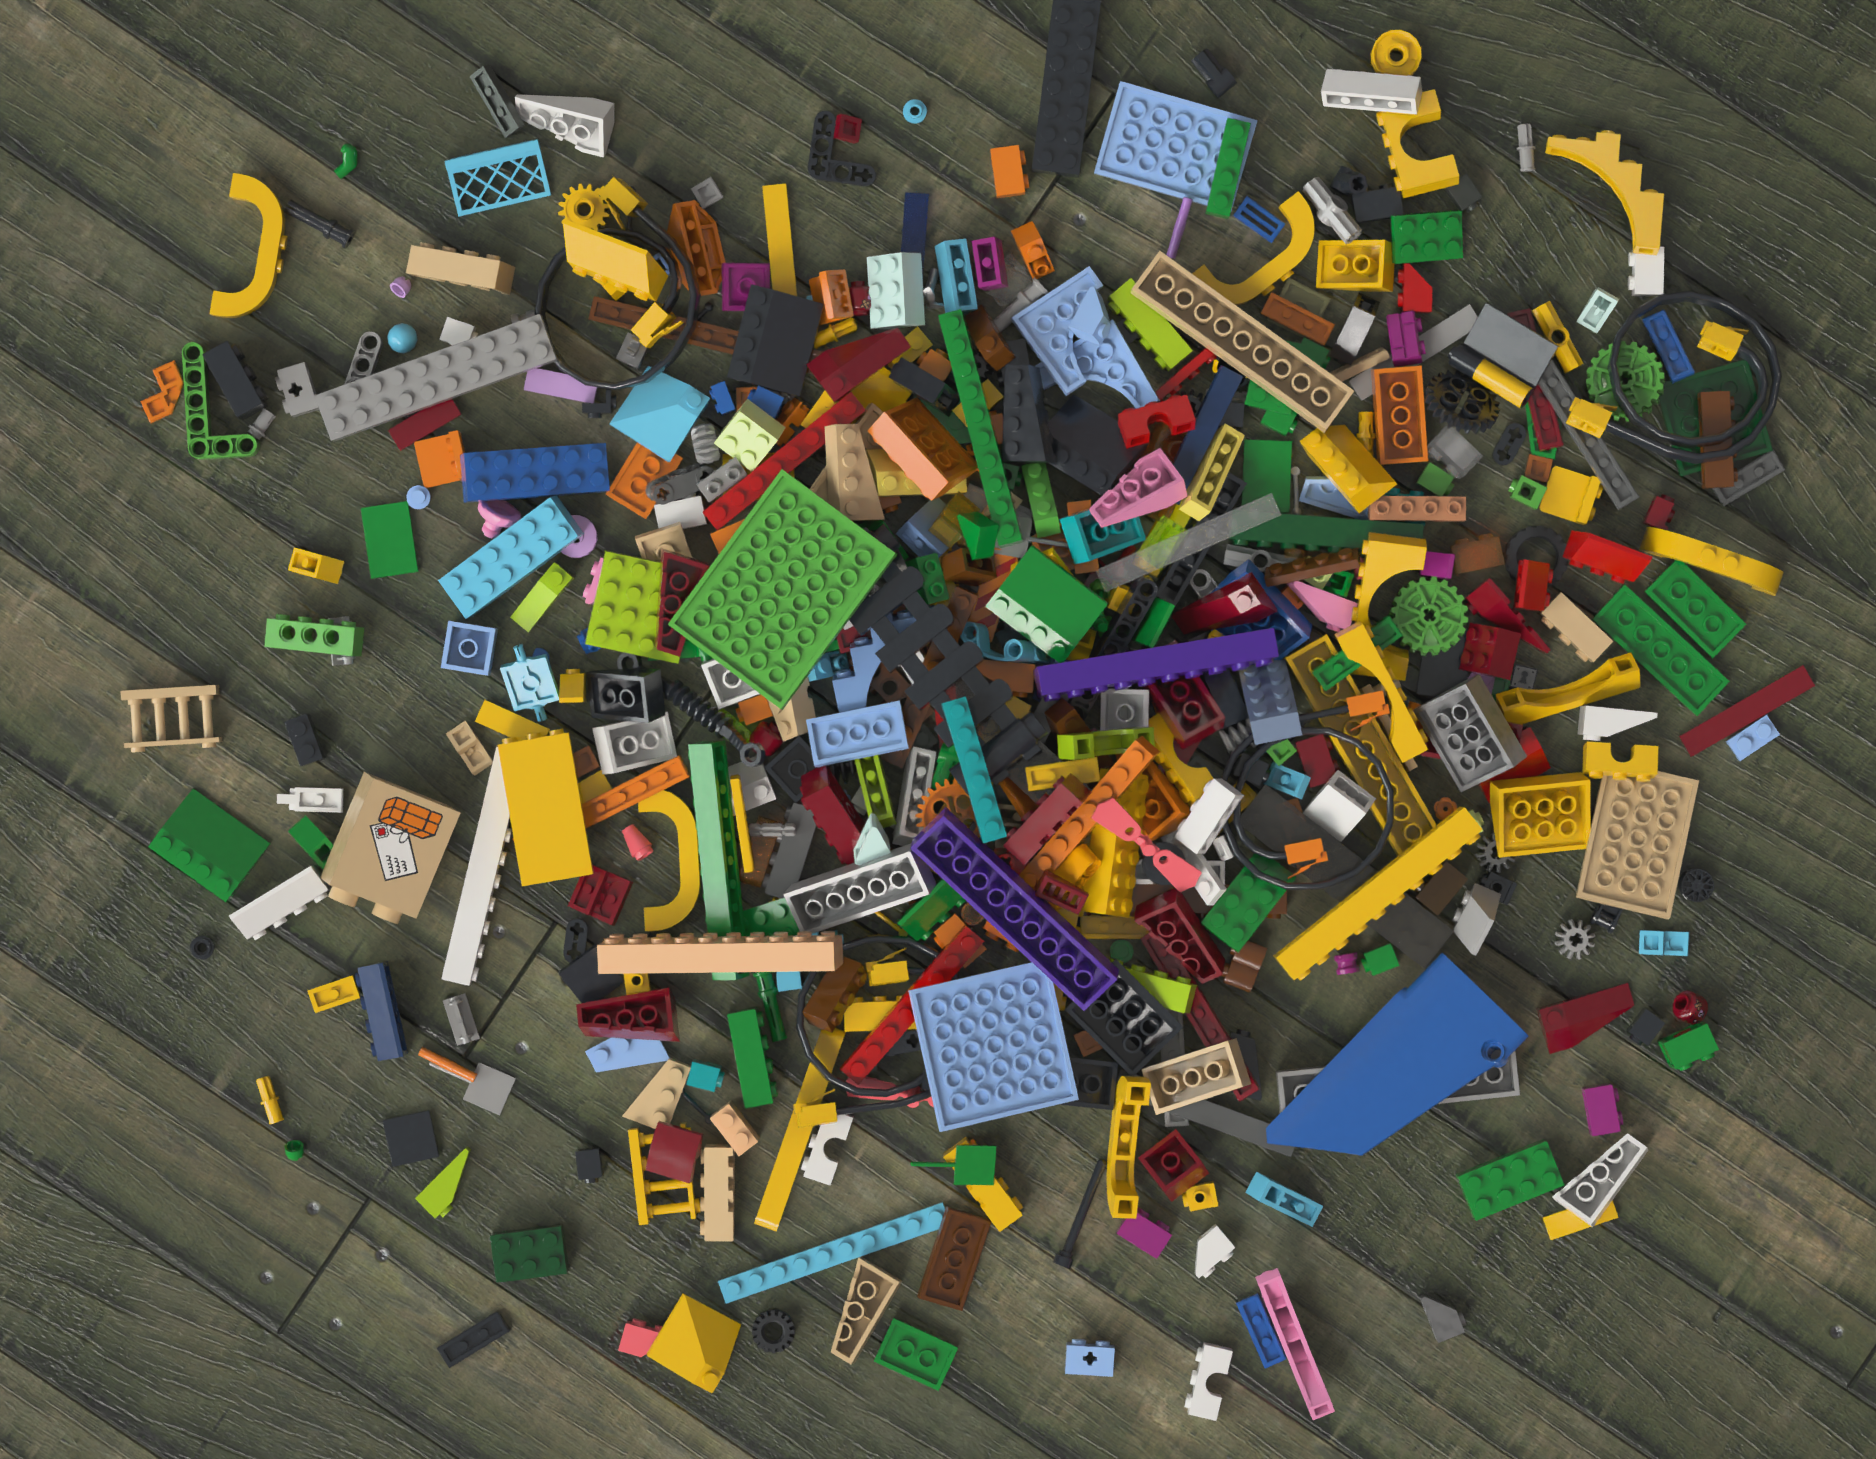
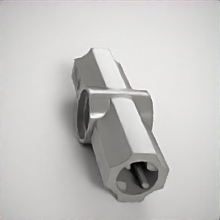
M1315 177L1306 183L1303 187V193L1318 210L1316 214L1319 220L1325 225L1331 226L1345 244H1349L1361 235L1362 229L1347 212L1348 206L1341 197L1333 195L1319 177Z
M1227 544L1223 564L1239 567L1248 559L1254 563L1255 556L1261 554L1266 557L1267 563L1263 568H1257L1265 573V568L1274 563L1284 564L1292 562L1297 558Z

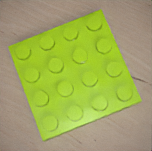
M605 550L585 644L679 663L680 657L659 651L655 647L661 562Z

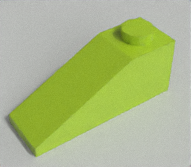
M554 562L510 618L529 633L574 580V577Z
M468 1146L415 1198L434 1218L439 1215L444 1217L453 1208L450 1204L455 1199L471 1151Z

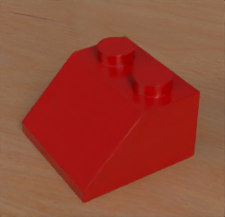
M1525 559L1519 560L1513 608L1544 611V608L1549 606L1550 593H1547V584L1552 583L1553 569H1549L1550 563Z

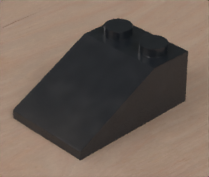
M628 668L586 672L591 718L650 723L666 715L661 669Z

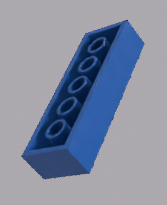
M606 443L472 452L460 455L464 503L610 491Z

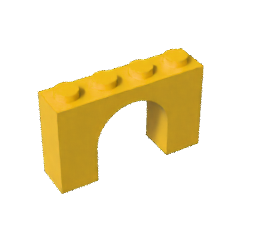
M1435 89L1422 92L1417 114L1376 112L1378 125H1383L1385 131L1382 134L1385 148L1389 147L1391 155L1388 156L1391 170H1396L1397 177H1394L1396 190L1402 192L1403 198L1459 184V173L1453 154L1428 161H1420L1408 156L1400 144L1402 136L1411 127L1441 119V109Z

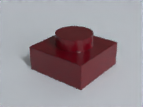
M842 113L837 115L834 138L853 144L858 143L862 119Z

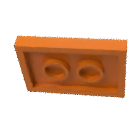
M637 442L611 484L610 491H607L605 495L647 520L654 505H656V502L649 499L646 495L645 489L647 484L652 480L677 470L683 458L675 454L669 463Z

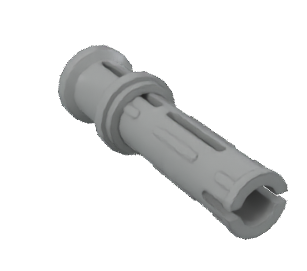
M1035 277L1032 279L1033 282L1023 292L1019 291L1017 293L1018 298L993 320L1000 332L1012 323L1011 318L1036 302L1043 295L1049 293Z

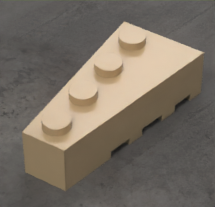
M808 677L783 710L768 700L783 741L807 733L806 720L816 718L813 700L808 697L807 693L808 686H810Z
M706 1144L704 1149H701V1164H704V1173H701V1188H704V1197L700 1199V1211H704L705 1221H700V1235H705V1241H734L735 1151L730 1144Z
M858 1257L831 1353L849 1364L856 1362L901 1285L902 1280L867 1259Z

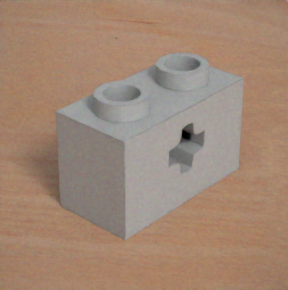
M303 362L277 370L278 377H275L279 391L283 390L286 398L282 400L286 414L290 413L292 417H297L319 410L315 399L317 394L307 363ZM294 385H297L298 387L302 388V390L299 391L300 396L298 397L297 395L291 393V391L295 389Z

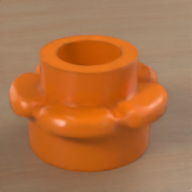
M1443 797L1434 804L1435 815L1440 820H1444L1457 809V804L1448 797Z

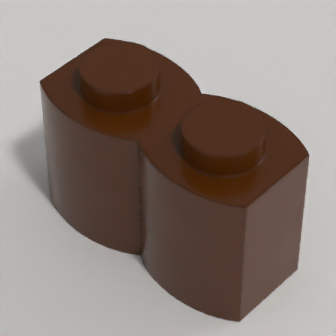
M1249 940L1239 953L1230 948L1229 954H1232V958L1229 963L1225 962L1224 972L1221 975L1223 976L1222 981L1250 993L1268 948Z

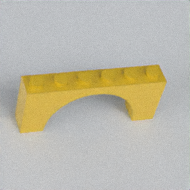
M1369 532L1368 540H1363L1362 554H1365V560L1360 562L1358 576L1362 577L1361 585L1356 584L1355 599H1358V605L1352 608L1351 621H1355V623L1361 621L1364 626L1368 624L1370 628L1372 627L1368 616V609L1373 594L1385 580L1397 573L1424 569L1427 550L1426 539ZM1390 644L1382 650L1385 656L1382 662L1386 668L1390 666L1396 677L1395 680L1405 681L1409 661L1408 650ZM1360 666L1351 673L1376 677L1364 666Z

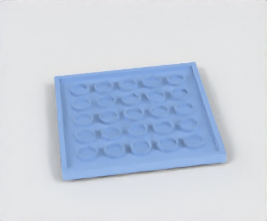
M1032 962L908 990L939 1132L1079 1100L1053 982Z

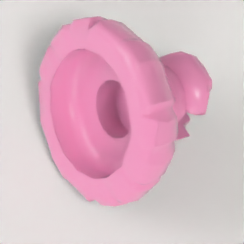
M504 500L481 501L478 503L480 515L485 519L482 531L486 537L491 539L499 536L502 527L509 528L521 519L520 512Z

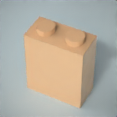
M732 1100L710 1117V1120L738 1156L746 1152L760 1139L759 1135Z

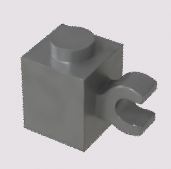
M628 332L616 359L639 370L649 348H646L639 342L640 338Z

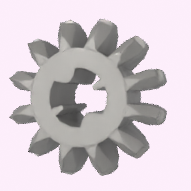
M704 423L692 427L691 436L697 462L699 464H710L718 461L720 450L714 444L717 439L714 426L711 423Z
M1572 919L1568 920L1569 928L1563 923L1560 924L1564 932L1556 931L1555 935L1562 937V940L1554 942L1556 946L1564 945L1560 948L1559 953L1563 954L1568 950V959L1573 957L1574 952L1576 958L1581 959V950L1584 954L1589 955L1590 952L1585 947L1587 945L1590 947L1595 946L1593 942H1588V939L1594 938L1595 934H1586L1591 926L1586 925L1582 928L1583 921L1578 920L1575 927ZM1578 933L1577 937L1580 938V942L1572 946V941H1569V937L1575 936Z

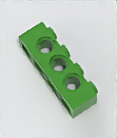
M276 614V618H267L264 647L362 656L364 628L356 627V622L342 621L341 625H334V620L320 619L319 623L312 622L311 617L298 616L296 621L290 620V615ZM292 627L295 629V636L293 638L290 635ZM314 629L317 632V638L315 641L312 638V632ZM336 631L339 634V640L337 643L334 641V634Z

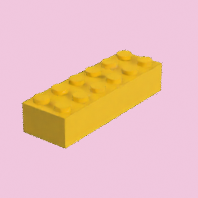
M1100 768V781L1110 769ZM1142 774L1117 801L1139 824L1140 828H1142V821L1146 812L1145 799L1149 789V776ZM1098 823L1091 833L1090 849L1101 860V866L1084 885V891L1088 892L1089 896L1081 911L1129 918L1133 907L1132 894L1133 888L1136 885L1135 872L1136 865L1139 862V845L1135 841L1123 840ZM1129 827L1125 831L1131 832L1133 828Z

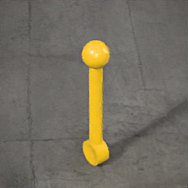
M880 911L875 912L878 917L899 932V936L908 935L903 928L901 929Z

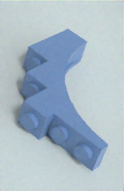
M935 605L928 606L930 607V609H932ZM909 610L899 611L895 616L892 612L887 616L899 634L916 621ZM872 628L870 629L872 639L868 640V637H861L855 639L854 643L850 644L854 671L842 669L833 675L832 682L839 713L866 708L869 686L881 662L875 653L885 646Z

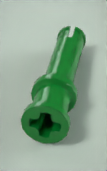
M754 972L752 974L753 977H756L759 988L757 994L763 1000L772 1042L784 1040L787 1036L776 997L778 988L774 984L773 972Z

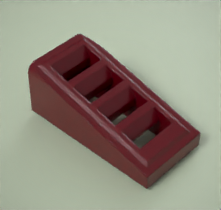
M1046 869L1035 887V896L1079 915L1089 896L1088 892ZM1050 882L1051 885L1049 889H1044L1047 883ZM1057 886L1061 887L1057 895L1053 894ZM1066 890L1070 891L1066 900L1062 899ZM1076 894L1079 897L1077 898L1075 904L1072 905L1071 901L1074 895Z

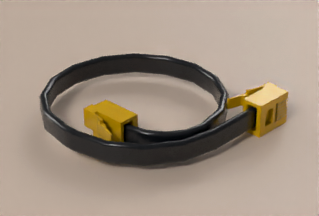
M613 177L606 186H602L597 194L609 205L610 211L621 229L605 228L597 232L608 236L638 239L661 254L668 264L671 276L670 292L664 304L654 302L631 329L640 338L639 342L646 348H651L659 338L667 335L684 323L679 321L672 327H669L677 317L671 311L680 297L682 278L678 262L668 248L641 232L625 230L626 228L620 220L619 211L613 203L627 216L639 217L668 244L684 267L690 292L685 327L670 352L642 376L616 383L590 379L569 366L552 343L558 358L555 364L561 371L585 386L623 390L650 382L673 364L681 355L697 326L701 294L694 265L678 242L644 211L648 203L623 179ZM566 247L554 255L538 285L535 315H542L549 336L550 332L545 315L549 286L561 264L567 258Z

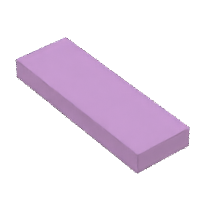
M539 368L527 371L524 386L525 391L585 403H595L598 388L585 386L568 374Z

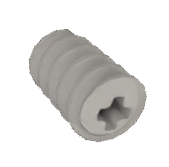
M1249 718L1245 719L1246 726L1238 722L1237 730L1229 726L1228 734L1223 730L1219 731L1228 753L1229 751L1233 752L1252 732ZM1253 741L1250 745L1254 748L1256 745Z

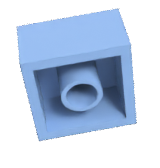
M448 621L441 668L490 676L498 629Z

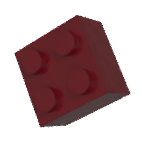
M1470 623L1459 669L1510 680L1521 633Z
M1176 1129L1138 1157L1144 1168L1171 1202L1209 1174L1202 1161Z

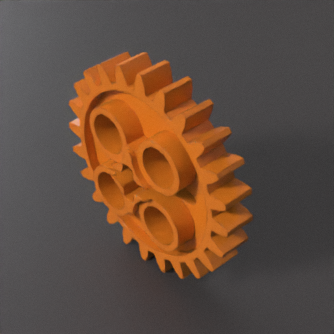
M955 778L953 784H949V781L944 779V786L942 787L936 782L935 791L930 788L927 789L930 794L929 797L921 796L925 804H917L922 813L916 814L915 817L921 818L922 822L916 824V827L925 828L938 815L933 810V805L937 801L944 802L951 811L948 796H952L956 814H961L959 820L961 822L966 819L973 820L976 824L973 833L980 838L971 801L967 809H960L957 806L958 797L966 796L969 800L970 797Z

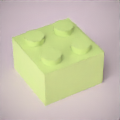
M747 399L721 431L714 444L731 457H736L739 463L752 472L778 441L786 427Z

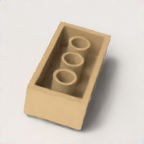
M1237 1038L1141 1069L1143 1076L1148 1077L1151 1082L1150 1098L1156 1115L1251 1084Z

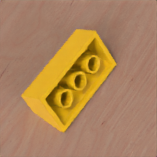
M1345 425L1329 426L1325 433L1316 428L1300 440L1307 455L1358 513L1362 512L1397 485L1395 480Z

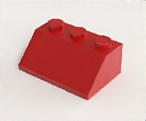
M1573 530L1563 554V558L1570 560L1569 565L1581 569L1583 566L1591 568V573L1602 577L1604 573L1611 575L1610 580L1620 584H1624L1625 581L1634 582L1652 560L1650 555L1591 533Z
M1530 727L1522 729L1520 745L1527 757L1515 767L1478 784L1488 803H1490V781L1536 777L1551 768L1540 743Z

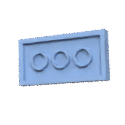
M900 701L806 720L815 768L909 749Z

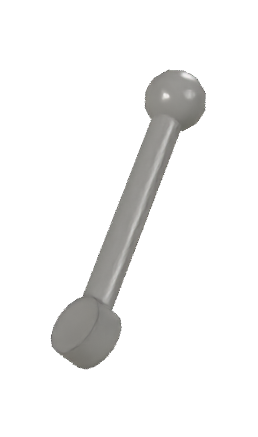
M1293 467L1291 469L1294 486V508L1292 514L1301 515L1298 493L1300 469Z

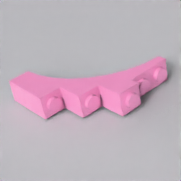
M1278 1268L1263 1272L1255 1278L1312 1420L1335 1412Z

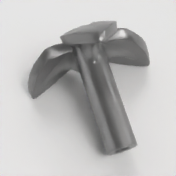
M931 268L926 286L923 288L924 304H926L927 308L931 309L944 307V303L935 302L934 289L939 277V271L935 268Z

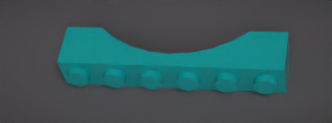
M966 696L942 703L941 705L964 776L982 843L1007 837Z

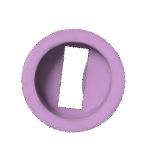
M404 276L398 277L390 284V288L394 294L404 298L411 289V282L409 279L405 280Z

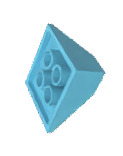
M648 366L644 373H646L652 367ZM661 372L650 382L634 386L609 425L670 463L692 427H694L708 406L710 398L691 385Z

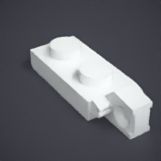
M290 788V794H277V804H289V810L343 813L344 789Z

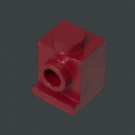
M1661 494V497L1655 496L1642 523L1653 528L1668 531L1669 527L1665 526V523H1670L1675 514V510L1672 509L1675 499Z

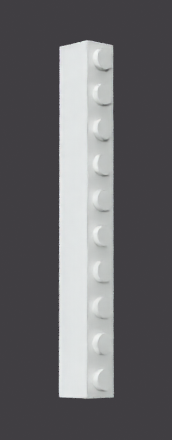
M496 747L442 974L443 980L468 986L472 984V981L476 982L478 978L479 968L476 967L478 958L482 959L485 945L481 944L483 935H488L490 921H487L489 912H493L496 898H492L494 888L498 889L501 881V875H498L500 865L504 866L507 852H504L503 849L505 842L509 843L512 835V829L509 828L510 814L498 747Z

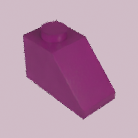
M1426 551L1424 569L1419 570V575L1437 577L1444 580L1451 579L1455 555Z

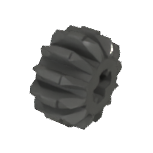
M1491 833V841L1488 837L1483 836L1482 839L1486 845L1478 843L1476 846L1483 849V852L1475 854L1476 857H1484L1479 862V865L1484 866L1489 862L1487 866V871L1489 872L1493 869L1494 864L1497 873L1501 872L1500 864L1504 868L1509 869L1510 866L1506 860L1514 862L1515 858L1512 856L1498 859L1494 856L1492 858V847L1495 846L1497 848L1495 833Z

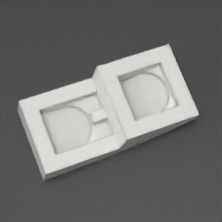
M1223 834L1216 837L1213 844L1221 861L1234 857L1226 835Z

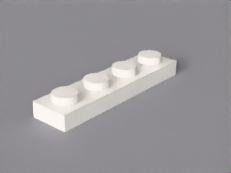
M1178 830L1161 837L1163 842L1172 843L1179 847L1186 861L1201 871L1202 874L1194 887L1207 905H1214L1227 889L1203 854L1194 853L1176 839L1175 836Z

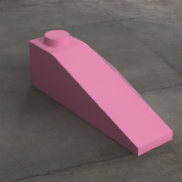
M1161 448L1139 459L1134 464V468L1127 475L1124 474L1119 479L1120 482L1112 490H1108L1089 510L1101 528L1167 508L1186 498L1185 482Z

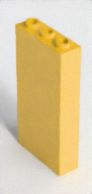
M563 729L549 731L550 736L540 737V733L526 735V740L517 741L516 737L502 739L503 744L498 745L522 886L594 874L569 732L564 733Z

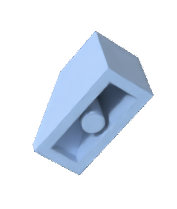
M1090 286L1069 328L1076 337L1101 346L1104 338L1110 332L1111 322L1102 296L1095 287Z

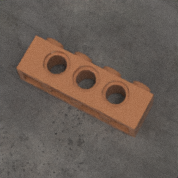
M1381 496L1368 506V520L1466 521V497Z

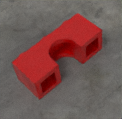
M1174 395L1166 401L1159 403L1156 401L1149 402L1144 407L1137 409L1128 408L1119 413L1118 425L1126 449L1149 443L1150 432L1148 427L1154 422L1165 423L1170 428L1172 436L1195 430L1196 419L1188 396Z

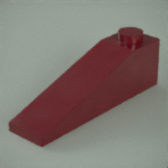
M1628 982L1536 1008L1548 1053L1552 1054L1573 1048L1632 1008L1634 1002Z

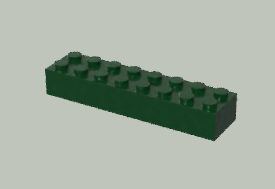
M1232 510L1230 512L1228 540L1233 541V545L1247 546L1249 542H1257V547L1271 548L1273 544H1281L1280 549L1295 550L1296 546H1305L1304 551L1318 552L1320 547L1328 548L1329 553L1339 552L1345 548H1358L1360 555H1365L1362 554L1363 540H1368L1369 532L1423 539L1424 524Z

